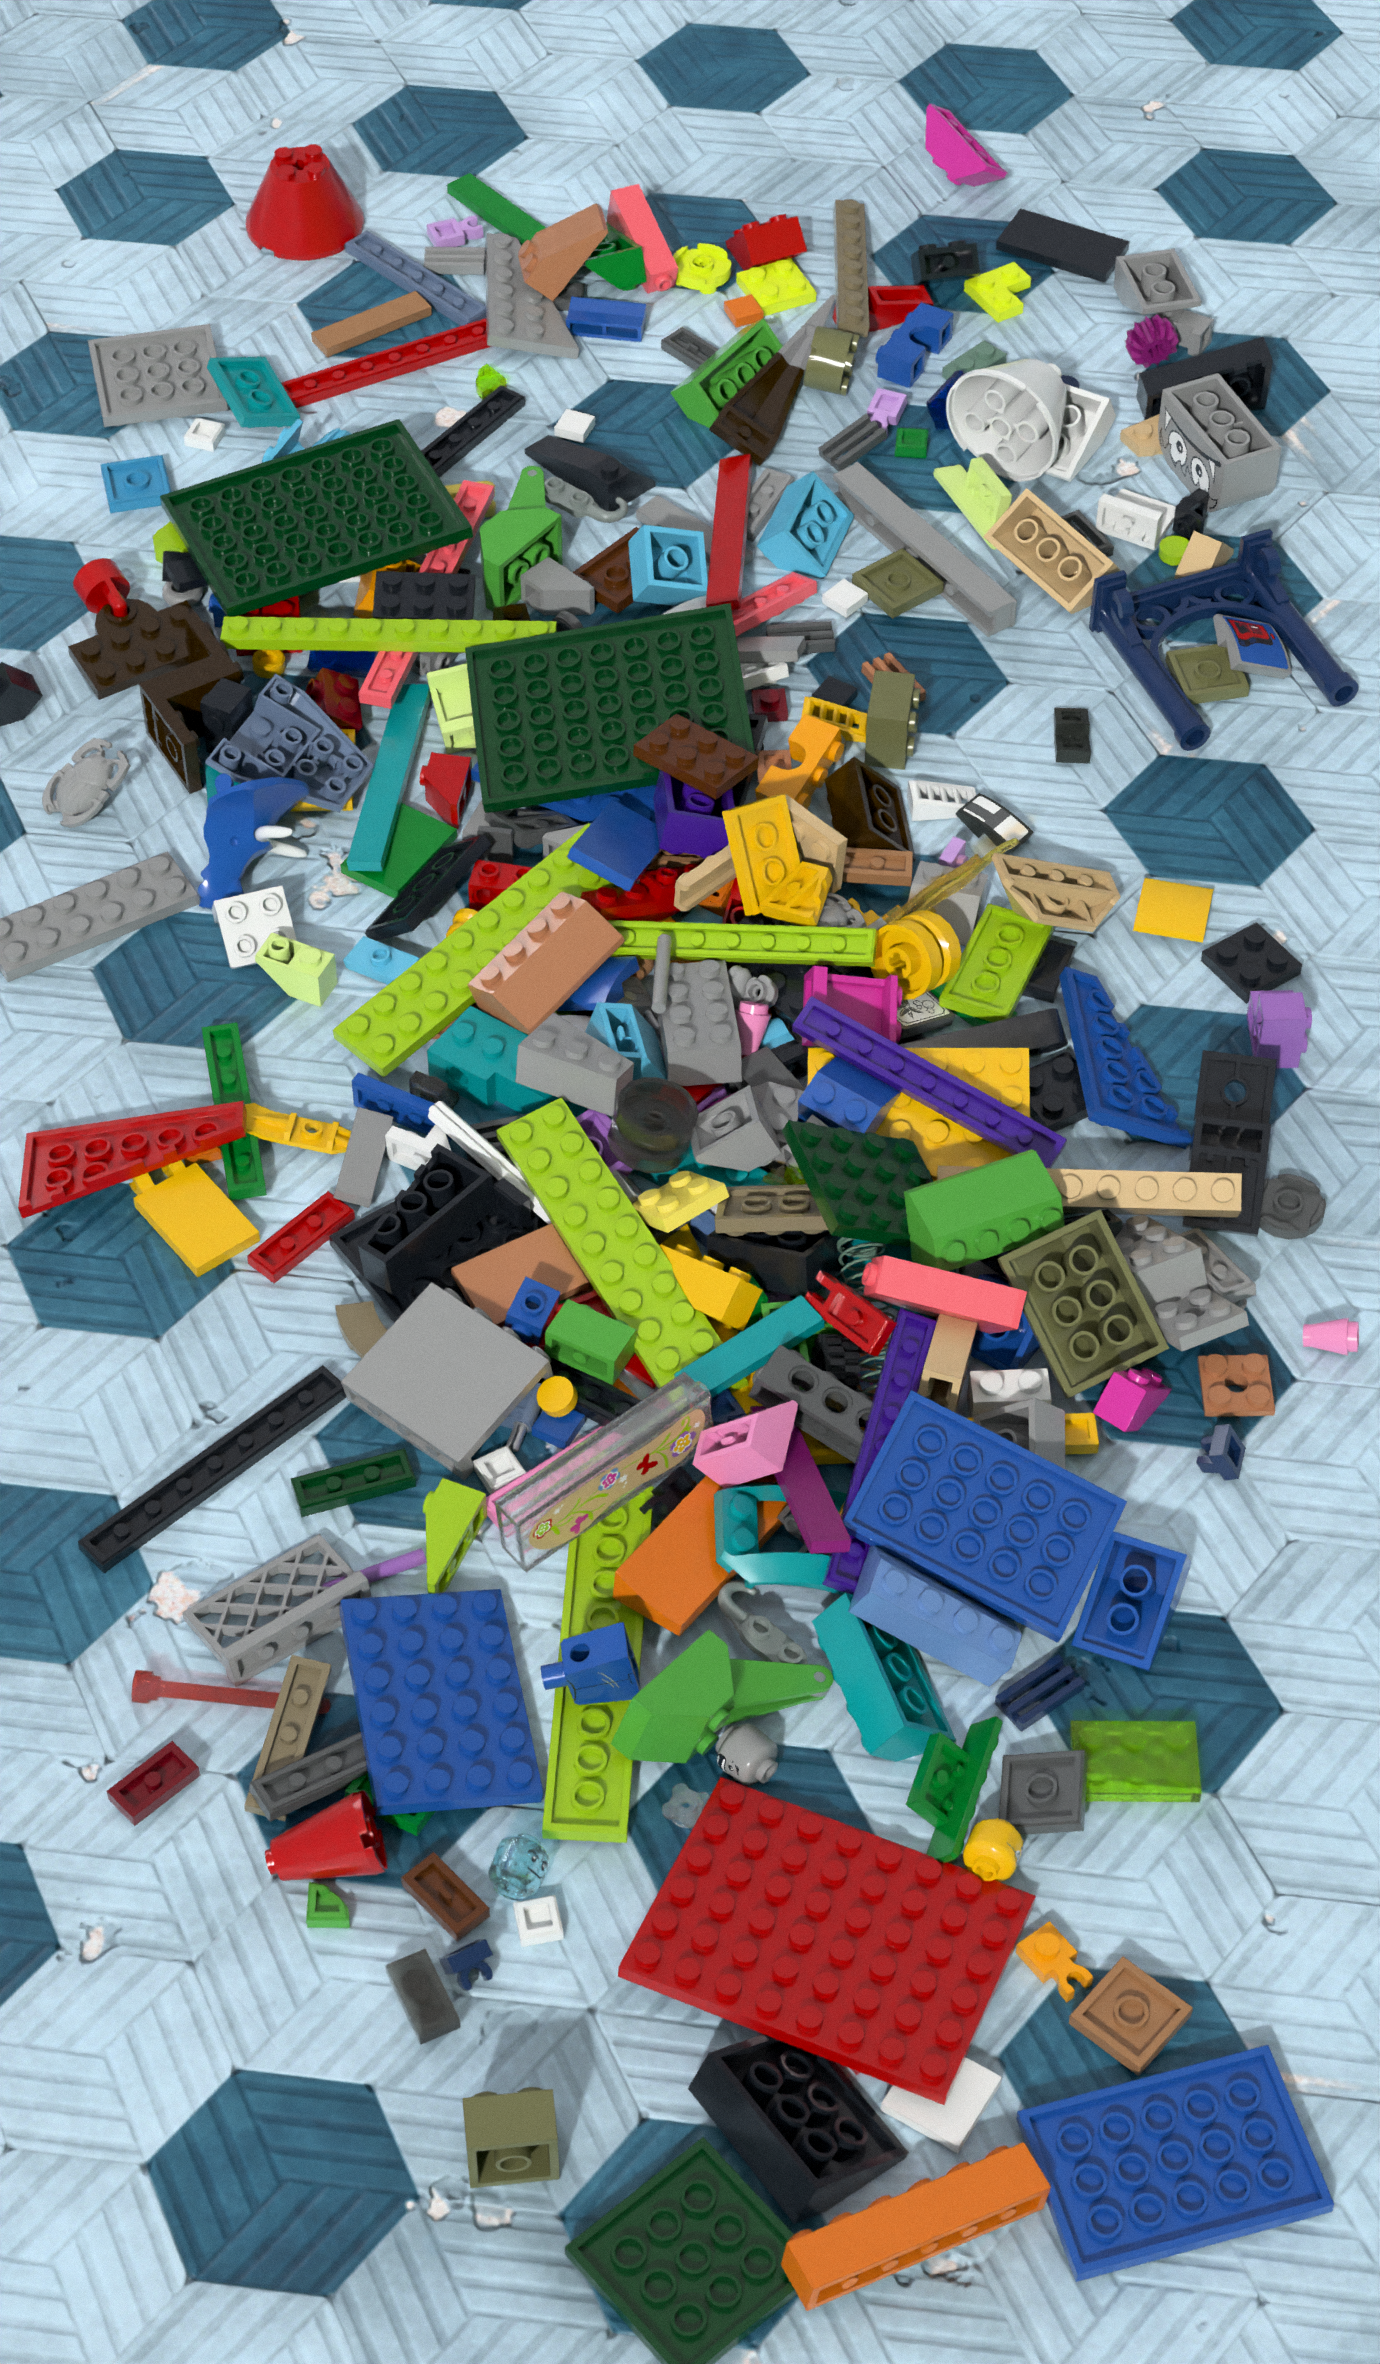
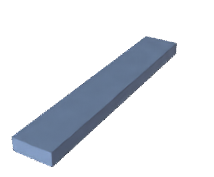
M365 231L345 243V249L348 254L407 292L416 291L433 309L458 325L463 326L486 318L485 305L369 231Z

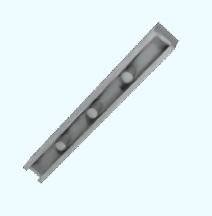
M855 462L854 465L833 474V480L839 484V491L834 494L854 514V519L892 553L903 548L944 582L943 593L940 595L987 637L1015 625L1017 600L859 462Z

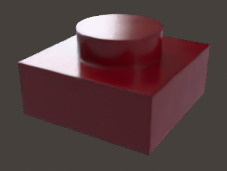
M785 688L751 690L753 714L766 715L768 722L788 721Z

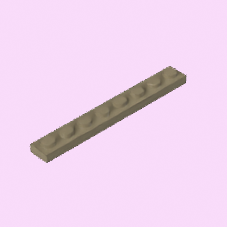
M835 199L833 221L837 330L858 334L860 337L867 338L869 331L865 208L864 204L852 199L844 201Z

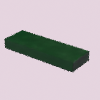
M405 1448L290 1478L301 1517L416 1487V1479Z

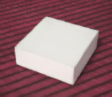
M566 409L554 427V436L584 443L595 426V416Z
M196 418L184 436L185 446L214 452L226 433L225 424Z
M842 579L822 594V603L846 618L868 602V593L845 579Z
M508 1445L473 1461L474 1471L490 1495L526 1473Z
M555 1895L513 1902L521 1947L564 1939Z

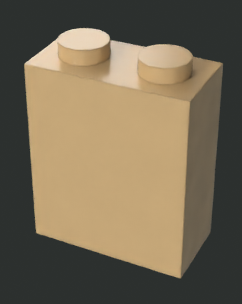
M939 1314L922 1372L918 1394L955 1413L965 1381L977 1328L976 1322Z

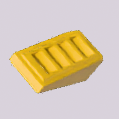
M805 696L801 718L804 714L839 727L845 741L866 743L867 713L818 698ZM853 724H859V729L853 728Z

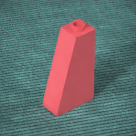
M639 184L612 190L606 222L642 247L647 282L641 283L647 293L665 291L675 287L678 266Z
M886 1255L872 1258L871 1262L867 1263L862 1275V1284L865 1285L863 1296L936 1318L939 1317V1314L976 1322V1330L989 1334L1018 1329L1027 1291Z

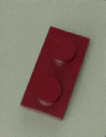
M171 1741L108 1789V1800L136 1826L200 1776L199 1766Z

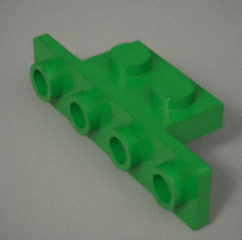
M997 1716L970 1725L962 1749L941 1732L930 1735L906 1805L935 1827L926 1854L934 1857L939 1862L946 1863L955 1860L963 1850V1840L969 1822L975 1814V1804L981 1786L987 1778V1768L992 1753L999 1742L998 1735L1003 1721Z

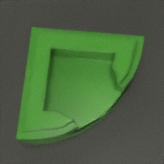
M309 1882L306 1915L307 1928H350L347 1905L338 1895L330 1891V1888L326 1885Z

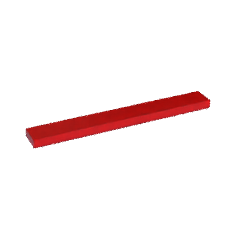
M486 318L294 378L281 384L295 408H299L491 347L487 345Z
M750 454L724 458L719 461L706 607L731 603V610H737L741 607L753 466Z

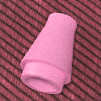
M740 1001L739 1009L735 1010L741 1042V1054L750 1055L759 1050L771 1014H768L769 1005Z
M1349 1317L1303 1325V1347L1317 1348L1348 1356L1349 1352H1358L1359 1322L1349 1321Z

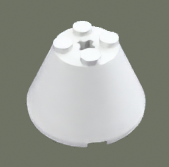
M1021 359L1019 361L973 370L962 375L948 392L946 414L952 434L963 451L968 448L977 458L982 457L995 474L1011 481H1030L1040 477L1047 471L1057 456L1067 396L1059 367L1053 363L1046 364L1037 359Z

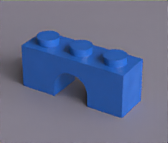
M921 302L913 312L908 313L905 322L900 328L893 331L889 341L878 349L875 358L876 363H878L877 377L911 388L924 372L925 351L938 355L952 339L954 313Z

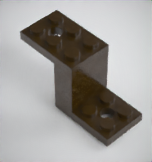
M196 612L183 616L189 665L139 683L146 733L189 794L202 790L200 775L204 774V769L197 750L201 749L198 738L204 736L203 718L200 711L201 700L221 678L241 684V681L244 680L240 664L230 659L225 644L215 639L210 624L208 622L204 623Z

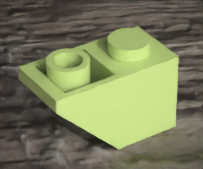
M271 933L255 955V961L290 997L321 1007L338 983L335 954L284 936Z

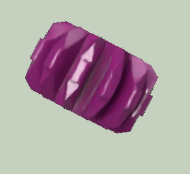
M1158 314L1152 319L1145 316L1144 321L1140 323L1134 322V329L1126 331L1125 347L1136 365L1143 364L1147 368L1154 363L1158 366L1160 361L1169 360V354L1177 351L1176 344L1179 340L1176 330L1167 318H1161Z

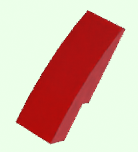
M924 285L868 286V332L882 330L905 322L908 313L913 312L921 302L933 306L934 303ZM835 304V308H834V312H833V316H832V318H833L835 324H836V304Z

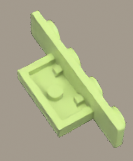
M982 457L971 459L968 473L961 465L935 468L933 476L987 545L995 550L996 548L983 536L1011 505L1012 494L1009 489L1005 487Z

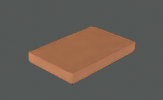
M552 1223L451 1268V1275L472 1309L474 1307L482 1309L491 1318L492 1323L500 1328L504 1327L506 1314L525 1277L560 1291L559 1301L588 1289L589 1283Z

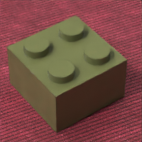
M875 670L867 713L864 762L866 765L905 770L907 756L913 757L915 737L910 736V733L917 734L919 713L913 712V709L919 708L920 689L914 688L915 674Z
M527 2087L519 2090L517 2093L496 2094L494 2092H480L473 2097L462 2098L470 2188L560 2179L553 2089L542 2090L538 2087Z

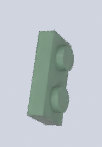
M984 340L945 365L942 377L955 384L967 372L1005 364L1007 354Z

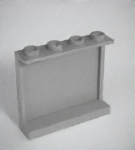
M431 1282L345 1376L341 1384L348 1401L465 1481L474 1471L471 1457L541 1378L546 1380L554 1375L550 1365L551 1359L542 1349L536 1346L530 1348L521 1342L520 1337L512 1329L506 1326L501 1329L492 1323L491 1318L478 1307L471 1309L463 1303L460 1296L452 1289L445 1288L443 1290Z

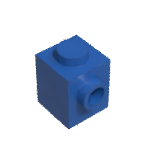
M525 1277L506 1314L504 1326L512 1329L520 1337L521 1342H530L539 1346L557 1310L561 1292Z

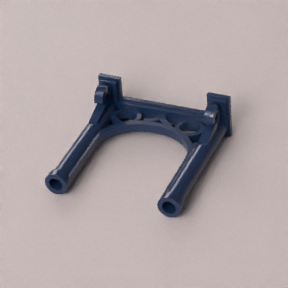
M1271 529L1242 536L1237 562L1129 592L1126 589L1127 574L1124 570L1094 578L1089 629L1091 632H1104L1174 731V737L1183 750L1192 751L1205 744L1210 737V728L1163 665L1158 650L1169 634L1181 626L1197 620L1213 618L1216 614L1269 623L1332 706L1338 707L1347 704L1358 692V683L1350 673L1343 671L1291 603L1277 576V574L1281 573V562L1276 549L1272 546L1273 532ZM1239 594L1244 596L1245 599L1242 602H1233L1223 597ZM1257 601L1261 607L1254 606V602ZM1152 618L1159 620L1161 624L1159 626H1146L1140 624L1139 621ZM1142 639L1151 640L1150 649L1146 647Z

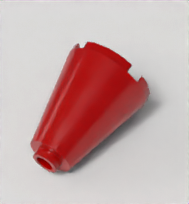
M362 1790L351 1793L271 1839L270 1849L265 1850V1859L271 1875L278 1874L282 1881L378 1875L379 1873L386 1872L385 1869L388 1868L384 1838L381 1829L377 1830L373 1820V1816H375L374 1806L366 1791Z

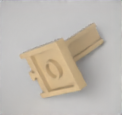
M785 794L800 863L804 861L828 867L833 878L828 892L836 893L841 889L848 839ZM729 844L715 855L708 856L699 866L690 872L683 873L677 879L674 906L680 911L690 910L736 878Z

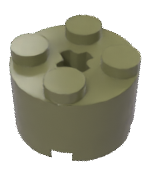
M817 326L811 344L810 357H808L804 386L846 396L850 381L848 377H852L855 365L853 353L857 351L860 335Z

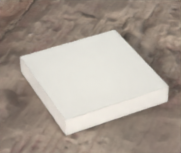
M966 2057L945 2105L892 2085L881 2103V2111L958 2154L1000 2087L1002 2077Z

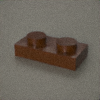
M434 1852L401 1877L402 1886L456 1942L490 1917L489 1907Z

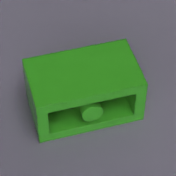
M567 1299L545 1331V1353L551 1358L613 1385L635 1353L636 1329L630 1327L624 1321L614 1320L596 1312L588 1305L578 1304Z

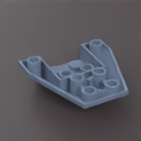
M277 674L273 676L260 692L254 711L230 741L223 738L205 762V764L218 772L229 775L233 781L238 783L270 777H284L304 781L309 786L310 794L302 799L301 802L338 813L341 812L374 768V764L305 691Z

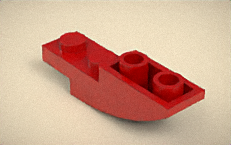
M687 864L685 867H661L654 871H646L641 876L639 884H635L628 892L620 887H600L597 890L582 892L580 898L586 900L606 920L658 922L680 912L674 906L675 883L683 873L690 872L699 865Z

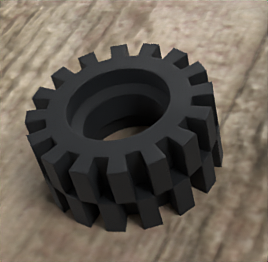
M819 1334L818 1338L814 1341L815 1347L812 1348L813 1359H811V1364L822 1371L832 1373L838 1378L839 1382L858 1392L856 1387L860 1384L858 1372H861V1365H858L860 1353L856 1352L858 1346L843 1334Z

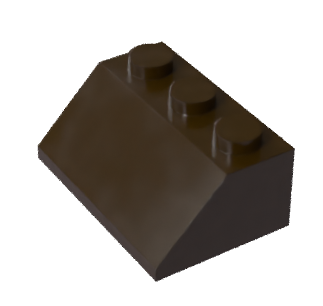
M856 757L850 759L825 779L826 798L832 814L831 823L837 832L848 839L847 847L913 852L912 862L916 860L899 786Z

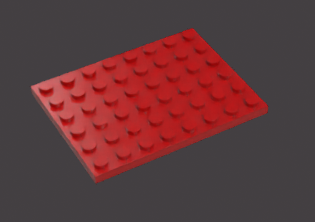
M720 1777L618 1967V1977L945 2105L1031 1914L1036 1896L996 1880L983 1881L972 1871L948 1862H939L927 1854Z

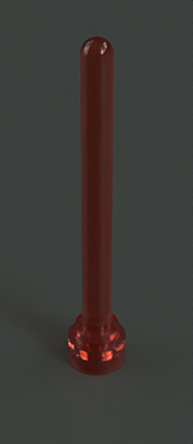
M136 1670L132 1683L131 1698L133 1703L150 1704L151 1700L158 1701L159 1697L275 1709L279 1693L163 1681L161 1676H155L153 1671ZM323 1697L319 1714H325L330 1711L331 1702L329 1699Z

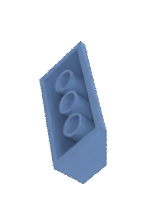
M875 1545L870 1546L848 1612L988 1687L1012 1668L1022 1636L1013 1619L926 1575Z

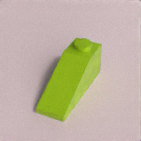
M442 1478L435 1492L430 1491L427 1494L423 1504V1513L426 1514L428 1594L446 1592L487 1518L486 1493Z

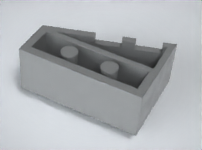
M553 1013L518 1044L515 1082L558 1098L562 1097L566 1101L614 1117L631 1100L634 1062Z

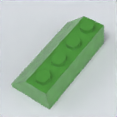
M762 318L741 329L670 393L687 418L710 428L726 403L783 346L765 319Z
M1032 1149L904 1191L912 1262L945 1271H951L1027 1245L1064 1227L1061 1194L1037 1152Z

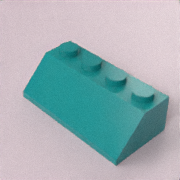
M844 1593L812 1620L818 1635V1644L827 1655L833 1669V1678L841 1687L847 1701V1711L855 1720L862 1736L861 1743L870 1755L895 1762L924 1753L929 1736L939 1732L951 1741H957L915 1648L848 1612L853 1598L852 1594Z

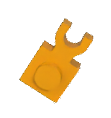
M1050 1921L1016 1944L1015 1953L1043 1984L1053 1978L1057 1983L1060 1996L1066 2002L1074 1998L1075 1992L1073 1987L1068 1984V1981L1077 1980L1085 1989L1092 1985L1093 1976L1083 1966L1073 1963L1076 1961L1077 1951Z

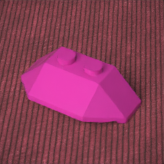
M929 103L926 108L925 149L933 156L932 162L948 173L946 177L956 185L961 186L964 183L973 187L1004 179L1007 172L955 118L952 112Z

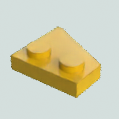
M802 861L759 904L763 916L800 926L816 927L833 880L829 868Z

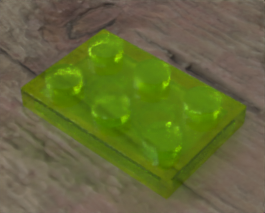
M1071 1720L1069 1728L1071 1751L1085 1750L1088 1757L1085 1801L1200 1802L1202 1792L1195 1721Z

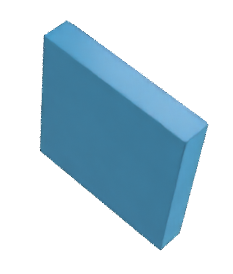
M163 455L100 464L110 513L162 506L160 496L171 492Z

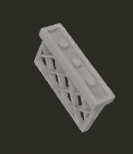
M319 1534L185 1610L182 1614L184 1621L225 1667L227 1677L237 1687L342 1625L339 1612L341 1599L369 1598L372 1596L368 1579L360 1570L354 1572ZM317 1551H320L324 1556L322 1565L303 1564L305 1558ZM279 1573L291 1574L288 1584L269 1583L270 1578ZM299 1575L318 1576L315 1586L296 1584ZM327 1576L345 1577V1579L331 1587H322ZM244 1593L256 1594L253 1604L235 1603V1600ZM265 1594L284 1595L281 1606L262 1605ZM312 1595V1598L296 1607H289L293 1596L311 1597ZM209 1613H222L219 1624L201 1623L199 1619ZM230 1615H249L246 1626L227 1625ZM258 1616L277 1617L262 1627H255ZM223 1636L242 1637L225 1648L221 1646Z

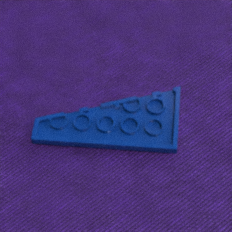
M1065 966L1059 979L1089 1121L1101 1126H1109L1126 1131L1131 1135H1139L1186 1149L1191 1142L1188 1130H1180L1175 1121L1178 1113L1173 1105H1166L1159 1094L1162 1089L1161 1084L1139 1047L1132 1048L1127 1037L1130 1032L1125 1023H1118L1111 1011L1115 1006L1098 977Z

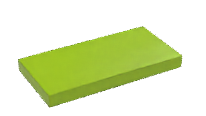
M988 903L961 955L959 970L954 978L947 982L939 997V1006L990 1022L1011 1018L1054 931V926L1034 923L1013 910Z

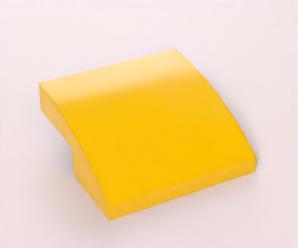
M1144 878L1133 931L1203 943L1214 889Z

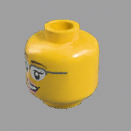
M998 1818L982 1820L975 1824L963 1849V1862L966 1868L981 1880L1003 1882L1009 1879L1016 1870L1023 1852V1839L1015 1827L1006 1820Z

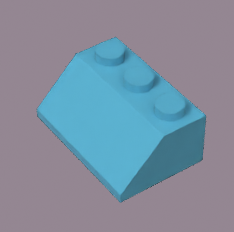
M812 471L786 486L757 547L778 569L823 578L826 576L854 518V514Z

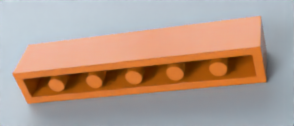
M1024 2142L1011 2148L1003 2145L988 2153L985 2159L971 2165L969 2162H962L951 2168L945 2176L933 2181L929 2178L922 2179L914 2183L905 2193L893 2198L890 2195L882 2196L873 2201L865 2210L853 2215L851 2212H845L833 2218L825 2227L813 2232L811 2229H805L796 2233L786 2243L781 2266L806 2311H809L1042 2210L1051 2186Z

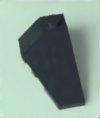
M547 435L525 448L527 456L556 477L587 492L592 496L596 504L606 511H615L620 508V505L616 503L617 497L629 503L655 487V481L636 467L610 455Z

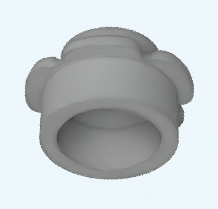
M760 975L758 978L753 977L746 985L745 1001L767 1004L770 1008L778 999V988L768 976Z

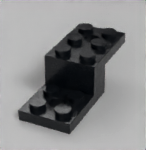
M1202 1051L1188 1160L1190 1161L1189 1172L1242 1173L1241 1212L1238 1217L1183 1216L1182 1227H1198L1202 1230L1257 1237L1271 1131L1269 1118L1277 1059ZM1230 1083H1239L1244 1087L1245 1097L1242 1100L1233 1102L1226 1097L1224 1089Z

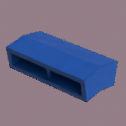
M571 296L566 326L573 336L641 342L647 318L646 304Z

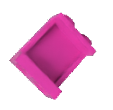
M813 966L804 975L803 1008L812 996L894 1043L900 1041L902 1027L901 1022L897 1021V1008L900 1007L902 1002V988L898 986L897 975H889L886 979L828 974V967ZM802 1037V1045L820 1047Z

